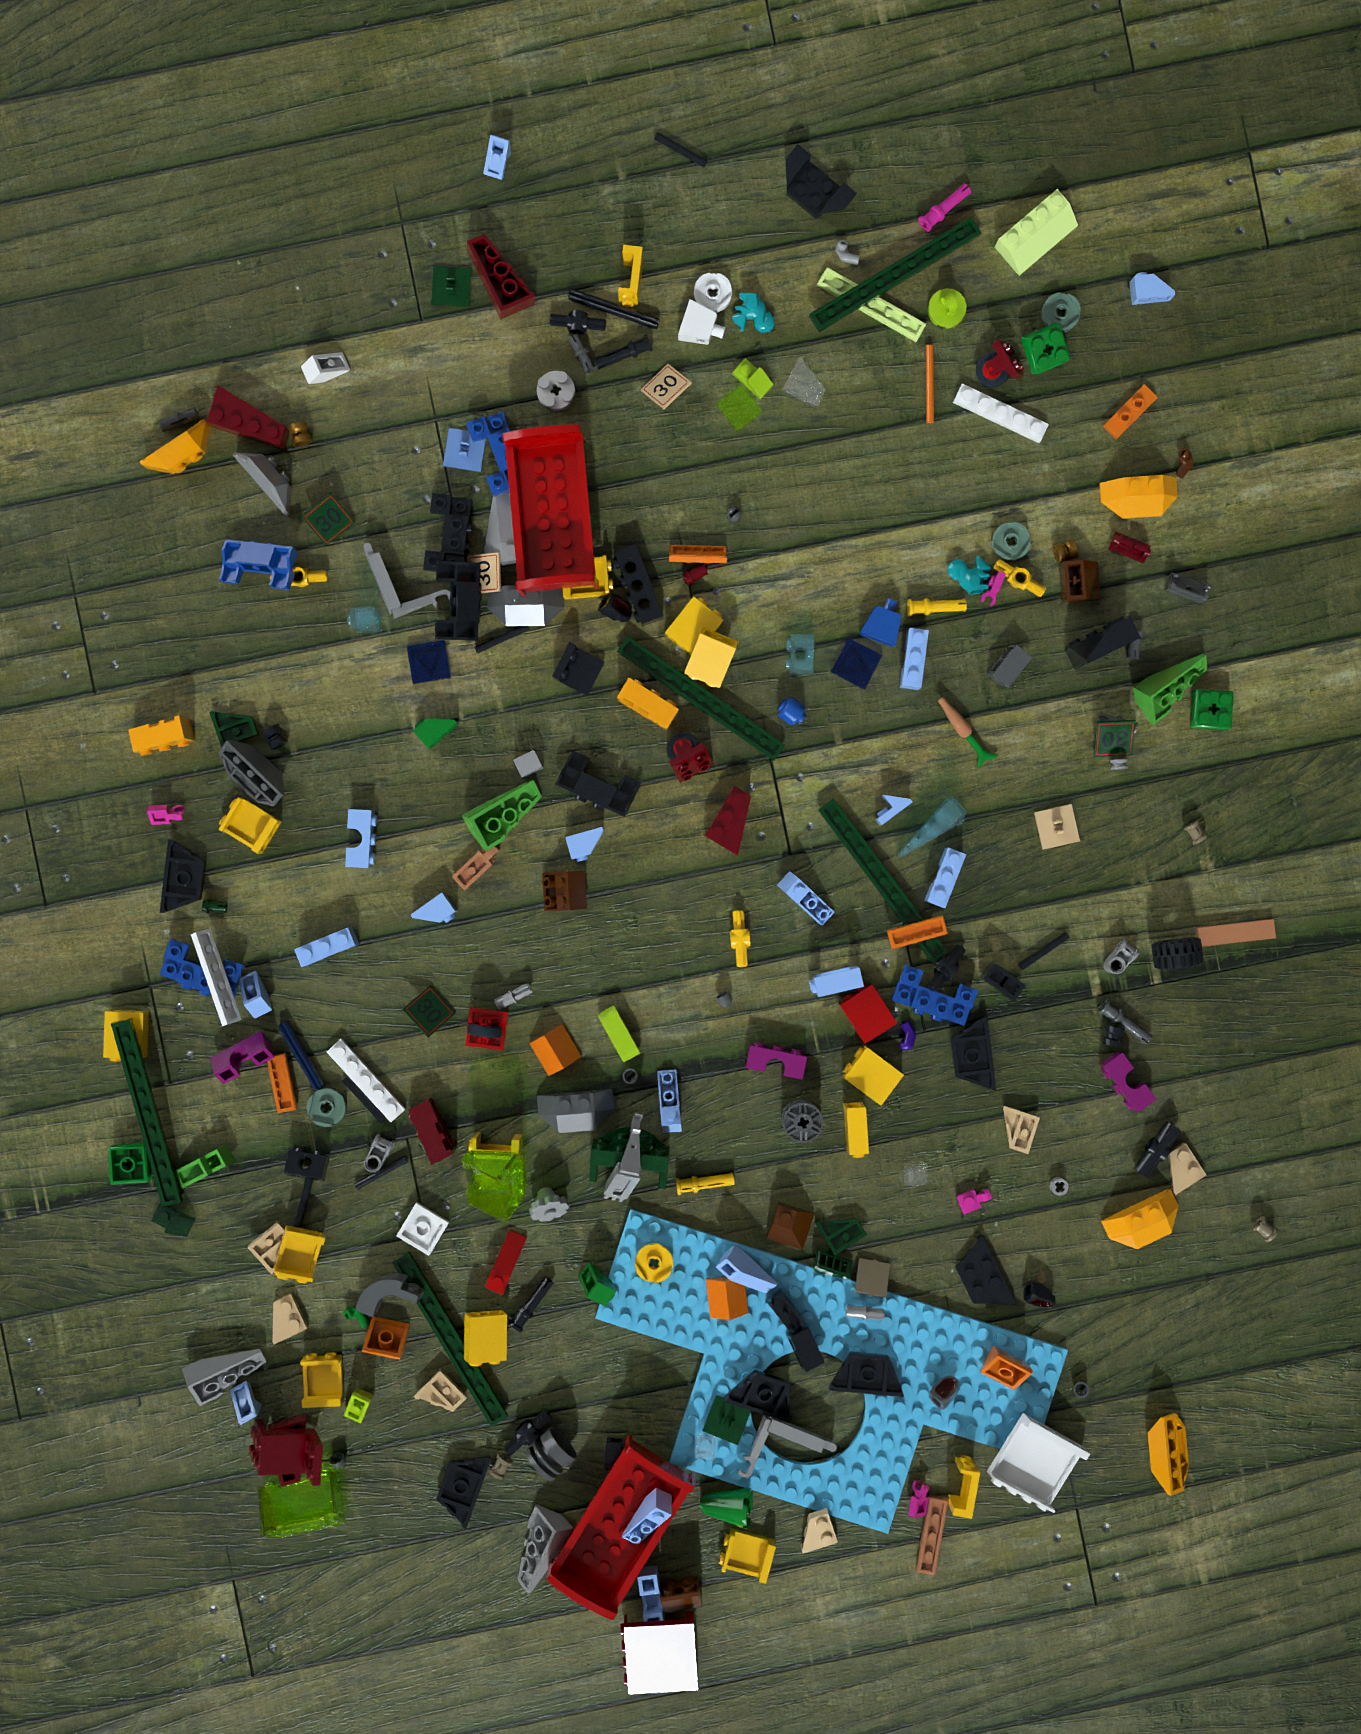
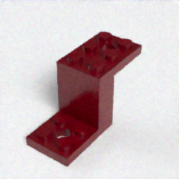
M255 1419L254 1425H251L250 1429L253 1445H249V1457H251V1463H253V1467L257 1470L258 1475L306 1473L307 1479L310 1480L312 1486H320L323 1444L314 1428L267 1430L263 1419Z

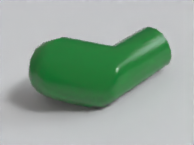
M348 1306L344 1310L343 1316L346 1319H357L362 1329L370 1325L366 1314L356 1311L355 1306Z

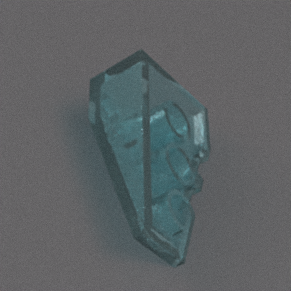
M953 796L946 798L897 853V856L903 857L956 825L959 827L965 821L964 815L967 812Z

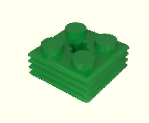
M1053 323L1021 338L1032 374L1038 375L1071 359L1061 325L1058 323ZM1045 345L1049 346L1047 353L1043 352V349L1046 348Z
M1205 689L1193 690L1190 728L1232 729L1234 692ZM1213 706V708H1215V712H1213V714L1212 711H1209V707Z
M145 1143L113 1144L108 1147L111 1185L147 1183L152 1180L151 1165ZM127 1161L133 1162V1166L127 1164Z

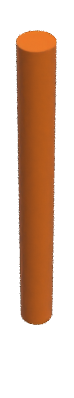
M926 345V423H934L933 345Z

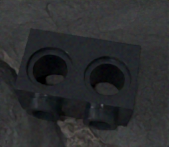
M990 962L980 975L981 979L1013 1001L1017 999L1026 986L994 962Z

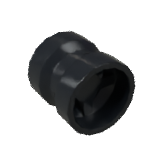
M275 724L262 732L264 738L268 739L271 750L278 749L289 741L286 735L282 734L279 724Z
M1106 1025L1105 1031L1107 1036L1103 1037L1102 1044L1121 1048L1122 1042L1119 1038L1124 1035L1125 1029Z

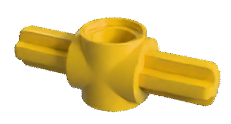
M1000 559L997 560L993 567L994 570L1005 573V576L1008 578L1007 581L1014 588L1027 589L1038 597H1041L1046 590V587L1031 579L1032 575L1025 568H1019L1018 566L1013 568ZM1016 574H1021L1024 577L1023 583L1016 580Z
M293 567L292 570L295 575L291 586L304 587L310 585V582H326L328 579L327 571H309V568ZM297 573H303L302 580L295 581Z
M737 910L732 913L734 929L730 931L731 948L735 949L737 967L748 966L747 948H750V932L748 928H745L744 911Z

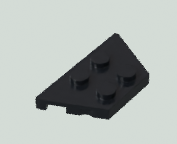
M169 839L159 913H166L202 900L206 861L176 841Z
M983 1016L950 1038L954 1073L957 1078L996 1090L987 1016Z
M980 1235L973 1247L967 1251L964 1259L955 1267L973 1304L1016 1303L983 1236Z
M849 1352L829 1385V1391L904 1397L889 1355Z
M754 1370L723 1398L726 1403L783 1421L790 1422L791 1420L789 1414L791 1384L786 1379Z
M491 1456L450 1460L436 1500L442 1506H445L448 1512L455 1516L465 1529L468 1526L492 1458Z

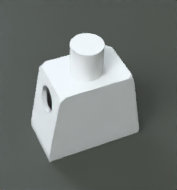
M689 300L678 333V340L708 345L712 335L723 338L726 327L716 324L717 313L693 300Z

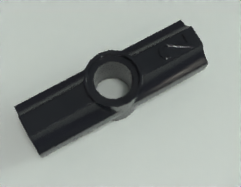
M1166 1121L1157 1135L1148 1141L1144 1148L1145 1152L1134 1169L1149 1178L1158 1164L1168 1157L1171 1151L1170 1147L1181 1130Z

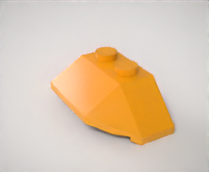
M202 419L139 462L150 470L170 474L181 473L188 464L199 461L202 455L206 453L211 426Z
M1166 475L1123 477L1099 484L1101 503L1122 519L1160 517L1178 497L1177 478Z
M1168 1188L1101 1220V1223L1109 1239L1139 1249L1172 1233L1179 1205L1171 1189Z
M1172 1413L1161 1417L1148 1432L1151 1472L1170 1496L1184 1491V1482L1187 1478L1189 1467L1186 1428L1181 1419L1178 1418V1415Z

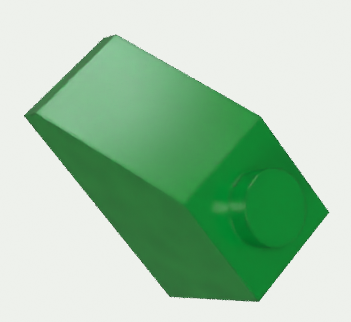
M421 719L415 724L413 732L431 750L459 724L455 720Z
M589 1262L578 1276L587 1298L606 1306L614 1298L616 1289L613 1282L594 1264Z

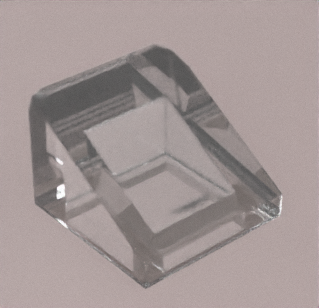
M927 1165L904 1166V1184L912 1187L927 1185Z
M697 1434L695 1458L715 1459V1436Z

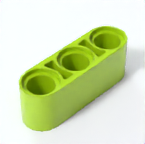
M615 1005L597 1014L623 1062L641 1054Z

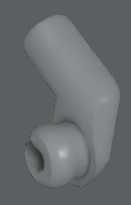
M845 240L838 241L836 253L840 260L858 265L860 255L850 253L847 248L848 243Z

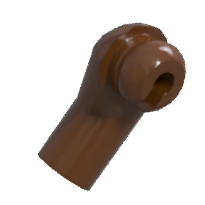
M1187 448L1179 451L1181 466L1175 474L1181 479L1185 477L1193 466L1192 454Z

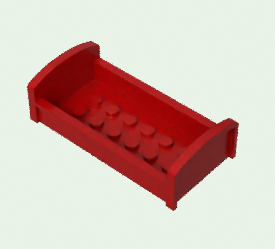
M578 424L552 425L503 433L518 580L516 582V590L522 597H526L527 592L590 585L598 589L599 580L596 578L584 452L586 439L581 426Z
M629 1434L625 1439V1447L621 1454L618 1456L555 1560L552 1558L549 1563L547 1581L585 1608L605 1618L614 1620L618 1613L619 1605L684 1499L696 1487L695 1473L692 1471L690 1474L684 1472L633 1441L632 1435ZM655 1488H658L672 1495V1515L637 1545L622 1538L623 1532L648 1494Z

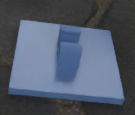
M449 428L443 466L481 472L486 439L473 443L469 431Z

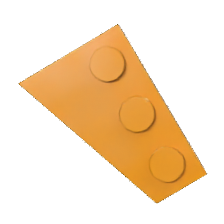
M628 678L617 696L619 702L665 730H668L679 712L675 702L669 699L665 701L660 698L661 694L653 689H646L644 684L636 679Z
M180 715L175 716L174 720H161L156 724H146L128 730L133 752L140 753L141 756L150 755L153 750L159 749V752L171 750L170 746H189V742L195 741L190 718Z

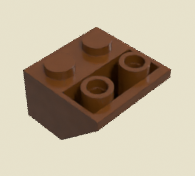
M1074 560L1064 561L1059 565L1062 603L1101 600L1098 562Z
M585 870L542 873L544 911L587 909Z
M688 1575L679 1580L667 1579L660 1583V1601L664 1613L702 1607V1595L698 1576Z

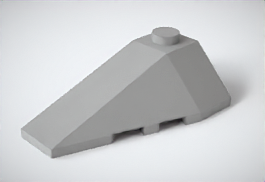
M510 492L494 496L492 499L484 545V554L500 553V566L516 564Z
M256 1349L202 1359L182 1368L188 1389L199 1406L221 1396L223 1394L222 1390L229 1385L233 1387L238 1383L237 1379L243 1375L251 1374L267 1361L262 1351Z
M535 1505L528 1521L529 1536L524 1542V1545L527 1547L525 1557L521 1558L518 1582L527 1594L531 1593L548 1570V1565L552 1558L556 1559L573 1531V1527L563 1515L540 1505Z

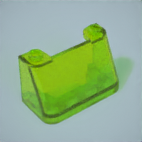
M479 1150L466 1152L462 1158L463 1168L467 1170L473 1168L474 1183L470 1184L465 1192L467 1204L506 1223L526 1193L524 1156L516 1152Z
M330 1469L321 1471L320 1486H312L310 1480H305L283 1487L275 1485V1482L264 1483V1487L257 1488L262 1537L280 1539L345 1524V1514L336 1473Z

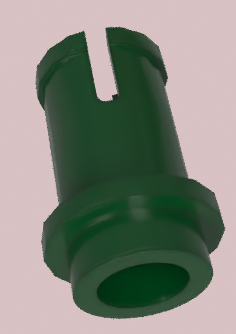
M210 899L202 902V912H206V914H209V912L227 913V901H210Z

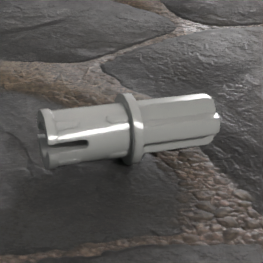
M524 984L513 991L510 989L505 995L494 999L495 1004L499 1010L512 1003L516 1004L519 999L531 994L532 988L529 984Z
M846 1305V1317L863 1318V1321L866 1319L884 1320L885 1311L882 1308H872L866 1305L864 1307Z

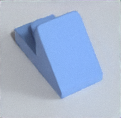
M490 135L483 174L501 180L504 178L507 158L511 156L510 140Z
M882 795L890 809H887V807L877 813L879 817L875 820L879 825H883L911 804L912 800Z
M245 1381L230 1389L239 1424L242 1425L256 1417L262 1404L254 1399L250 1382Z

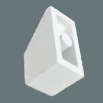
M343 352L312 355L301 366L308 384L323 383L350 370Z

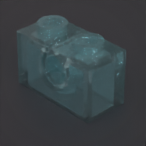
M374 607L350 609V614L347 615L348 625L357 633L381 632L380 612Z
M791 634L790 639L786 641V650L790 651V658H786V670H789V675H812L814 668V635ZM802 650L805 653V658L797 659L795 651Z

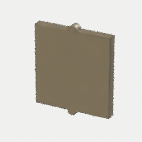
M859 1258L854 1292L867 1294L869 1297L873 1295L886 1298L890 1264L878 1262L876 1259Z

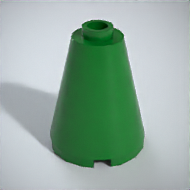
M752 1488L705 1493L704 1497L700 1498L699 1508L706 1515L748 1529L751 1523V1518L748 1517L753 1510Z

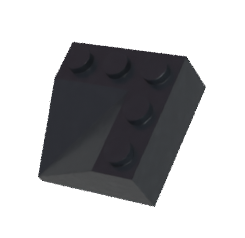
M1121 616L1103 626V631L1098 633L1097 630L1086 634V639L1080 641L1078 638L1068 643L1070 647L1066 648L1065 651L1074 670L1141 638L1131 616L1126 619Z

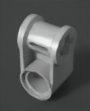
M1124 938L1105 959L1104 969L1108 973L1120 974L1137 958L1140 951L1138 949L1135 950L1128 943V940ZM1114 960L1118 963L1116 970L1111 968V963Z
M379 1133L376 1135L364 1162V1167L367 1171L376 1172L382 1168L394 1147L395 1141L386 1140ZM371 1158H376L378 1160V1167H372L370 1165Z

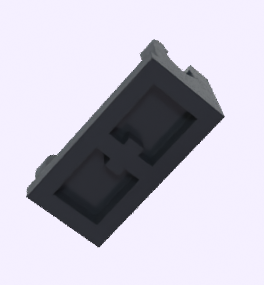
M781 1288L766 1300L768 1305L792 1333L796 1331L795 1329L798 1326L803 1327L806 1324L805 1318Z
M804 1326L795 1329L794 1333H786L802 1370L808 1372L825 1363L808 1326L805 1328Z

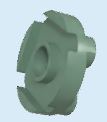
M1062 292L1055 293L1048 297L1041 309L1042 321L1045 326L1058 323L1061 325L1062 331L1067 332L1079 321L1081 307L1073 295L1061 294ZM1058 308L1065 310L1064 317L1057 315Z
M1018 522L1004 523L993 533L991 547L999 558L1010 562L1022 558L1031 546L1029 531ZM1014 537L1016 545L1009 546L1006 539Z
M333 1088L317 1090L307 1103L308 1115H310L315 1124L322 1127H330L337 1124L345 1116L347 1109L345 1096ZM328 1102L332 1106V1110L330 1109L328 1112H325L322 1104Z

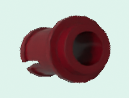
M700 564L689 572L685 571L682 577L687 585H693L696 580L708 575L705 566Z

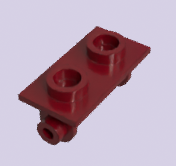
M1115 532L1108 550L1144 564L1146 557H1149L1151 553V545Z

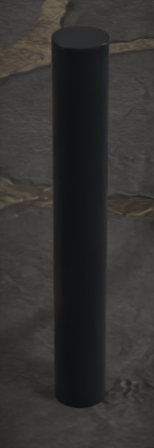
M656 133L654 137L656 141L705 168L708 162L706 159L661 133Z
M528 626L516 627L474 648L478 654L528 631L529 628Z
M1064 932L1020 962L1018 966L1021 970H1024L1070 938L1069 935Z
M348 1076L342 1080L381 1124L386 1117Z
M404 1155L354 1183L356 1189L359 1190L408 1162L407 1157Z
M311 1179L305 1180L293 1227L301 1228L313 1184Z

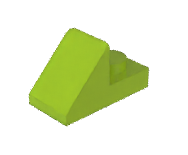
M746 358L732 372V375L760 400L774 385L761 367L757 369Z
M357 1387L350 1398L343 1416L361 1424L374 1395Z

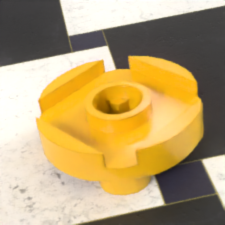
M655 1242L646 1244L638 1251L635 1257V1269L643 1280L659 1283L667 1279L671 1274L673 1256L667 1247ZM650 1259H658V1267L650 1266Z

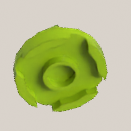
M945 288L937 291L929 301L928 315L930 320L936 326L939 325L946 329L957 326L966 314L967 305L965 298L954 289Z

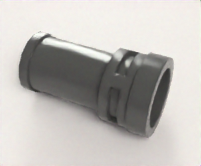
M1138 631L1141 638L1129 643L1126 658L1139 660L1144 632Z

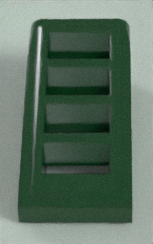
M817 1249L813 1272L850 1280L853 1260ZM822 1259L825 1260L824 1265H821ZM829 1261H832L831 1268L828 1267ZM836 1262L839 1263V1270L835 1269ZM843 1264L847 1265L846 1273L842 1272Z

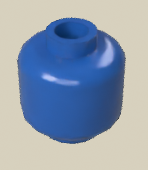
M794 697L784 698L777 708L779 718L791 726L797 722L800 724L806 717L804 713L805 705Z

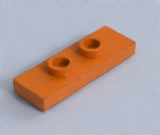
M1144 384L1103 427L1117 439L1158 397Z
M670 545L669 562L727 563V546Z
M943 915L886 930L891 949L948 934Z
M287 1053L274 1055V1058L267 1061L277 1113L297 1110L298 1107Z

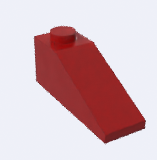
M509 1230L485 1288L503 1295L527 1236Z

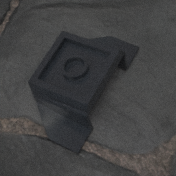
M797 144L785 159L786 195L815 219L825 213L845 209L857 193L844 182L841 186L834 182L810 162L811 154Z

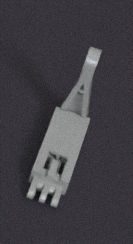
M364 544V553L390 615H393L394 619L429 604L437 607L438 603L435 599L442 595H446L450 601V592L448 590H440L400 604L380 553L374 554L371 544Z
M635 1113L633 1116L630 1137L621 1163H617L605 1183L604 1199L611 1197V1200L615 1201L618 1198L619 1202H623L624 1199L629 1197L640 1180L642 1167L640 1165L639 1140L641 1129L639 1128L643 1117L642 1114Z
M763 1415L750 1454L743 1455L745 1460L750 1461L749 1467L746 1472L741 1470L737 1472L744 1478L752 1474L769 1432L822 1453L823 1448L834 1452L837 1446L832 1440L787 1421Z

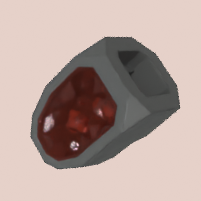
M954 1376L941 1378L929 1391V1398L933 1404L941 1410L947 1408L960 1389L959 1380Z

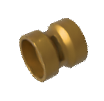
M295 422L288 426L289 432L293 436V446L301 447L312 442L311 436L307 432V422Z
M1073 539L1067 540L1062 545H1053V554L1059 564L1068 558L1074 559L1078 557L1077 546Z

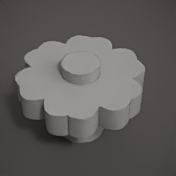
M546 1187L537 1192V1200L531 1204L532 1207L529 1209L532 1219H539L542 1222L561 1217L567 1212L566 1209L569 1208L565 1196L559 1197L552 1188Z

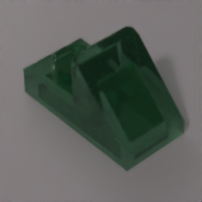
M160 1203L151 1221L166 1228L164 1232L167 1234L187 1237L196 1219L170 1206L162 1207Z

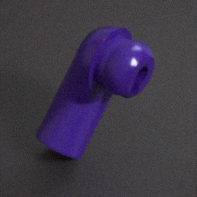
M910 1021L901 1024L905 1033L904 1040L900 1042L902 1050L912 1049L916 1039V1033Z

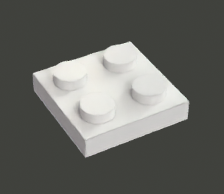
M416 1202L396 1236L429 1256L450 1221Z

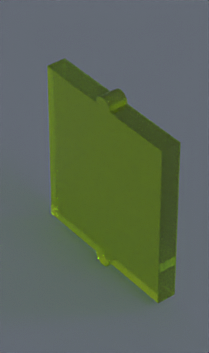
M742 385L731 394L728 393L727 397L716 405L737 432L746 424H751V421L762 413Z

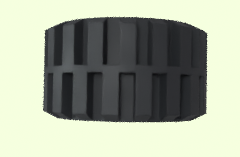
M1200 938L1170 939L1158 941L1151 945L1154 968L1179 969L1198 966L1204 963Z

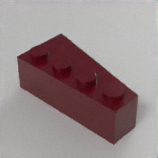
M485 234L467 241V252L500 320L535 305L536 296L526 287L524 281L512 270L511 265L503 259L501 253Z
M217 385L206 420L212 428L285 450L290 432L284 425Z

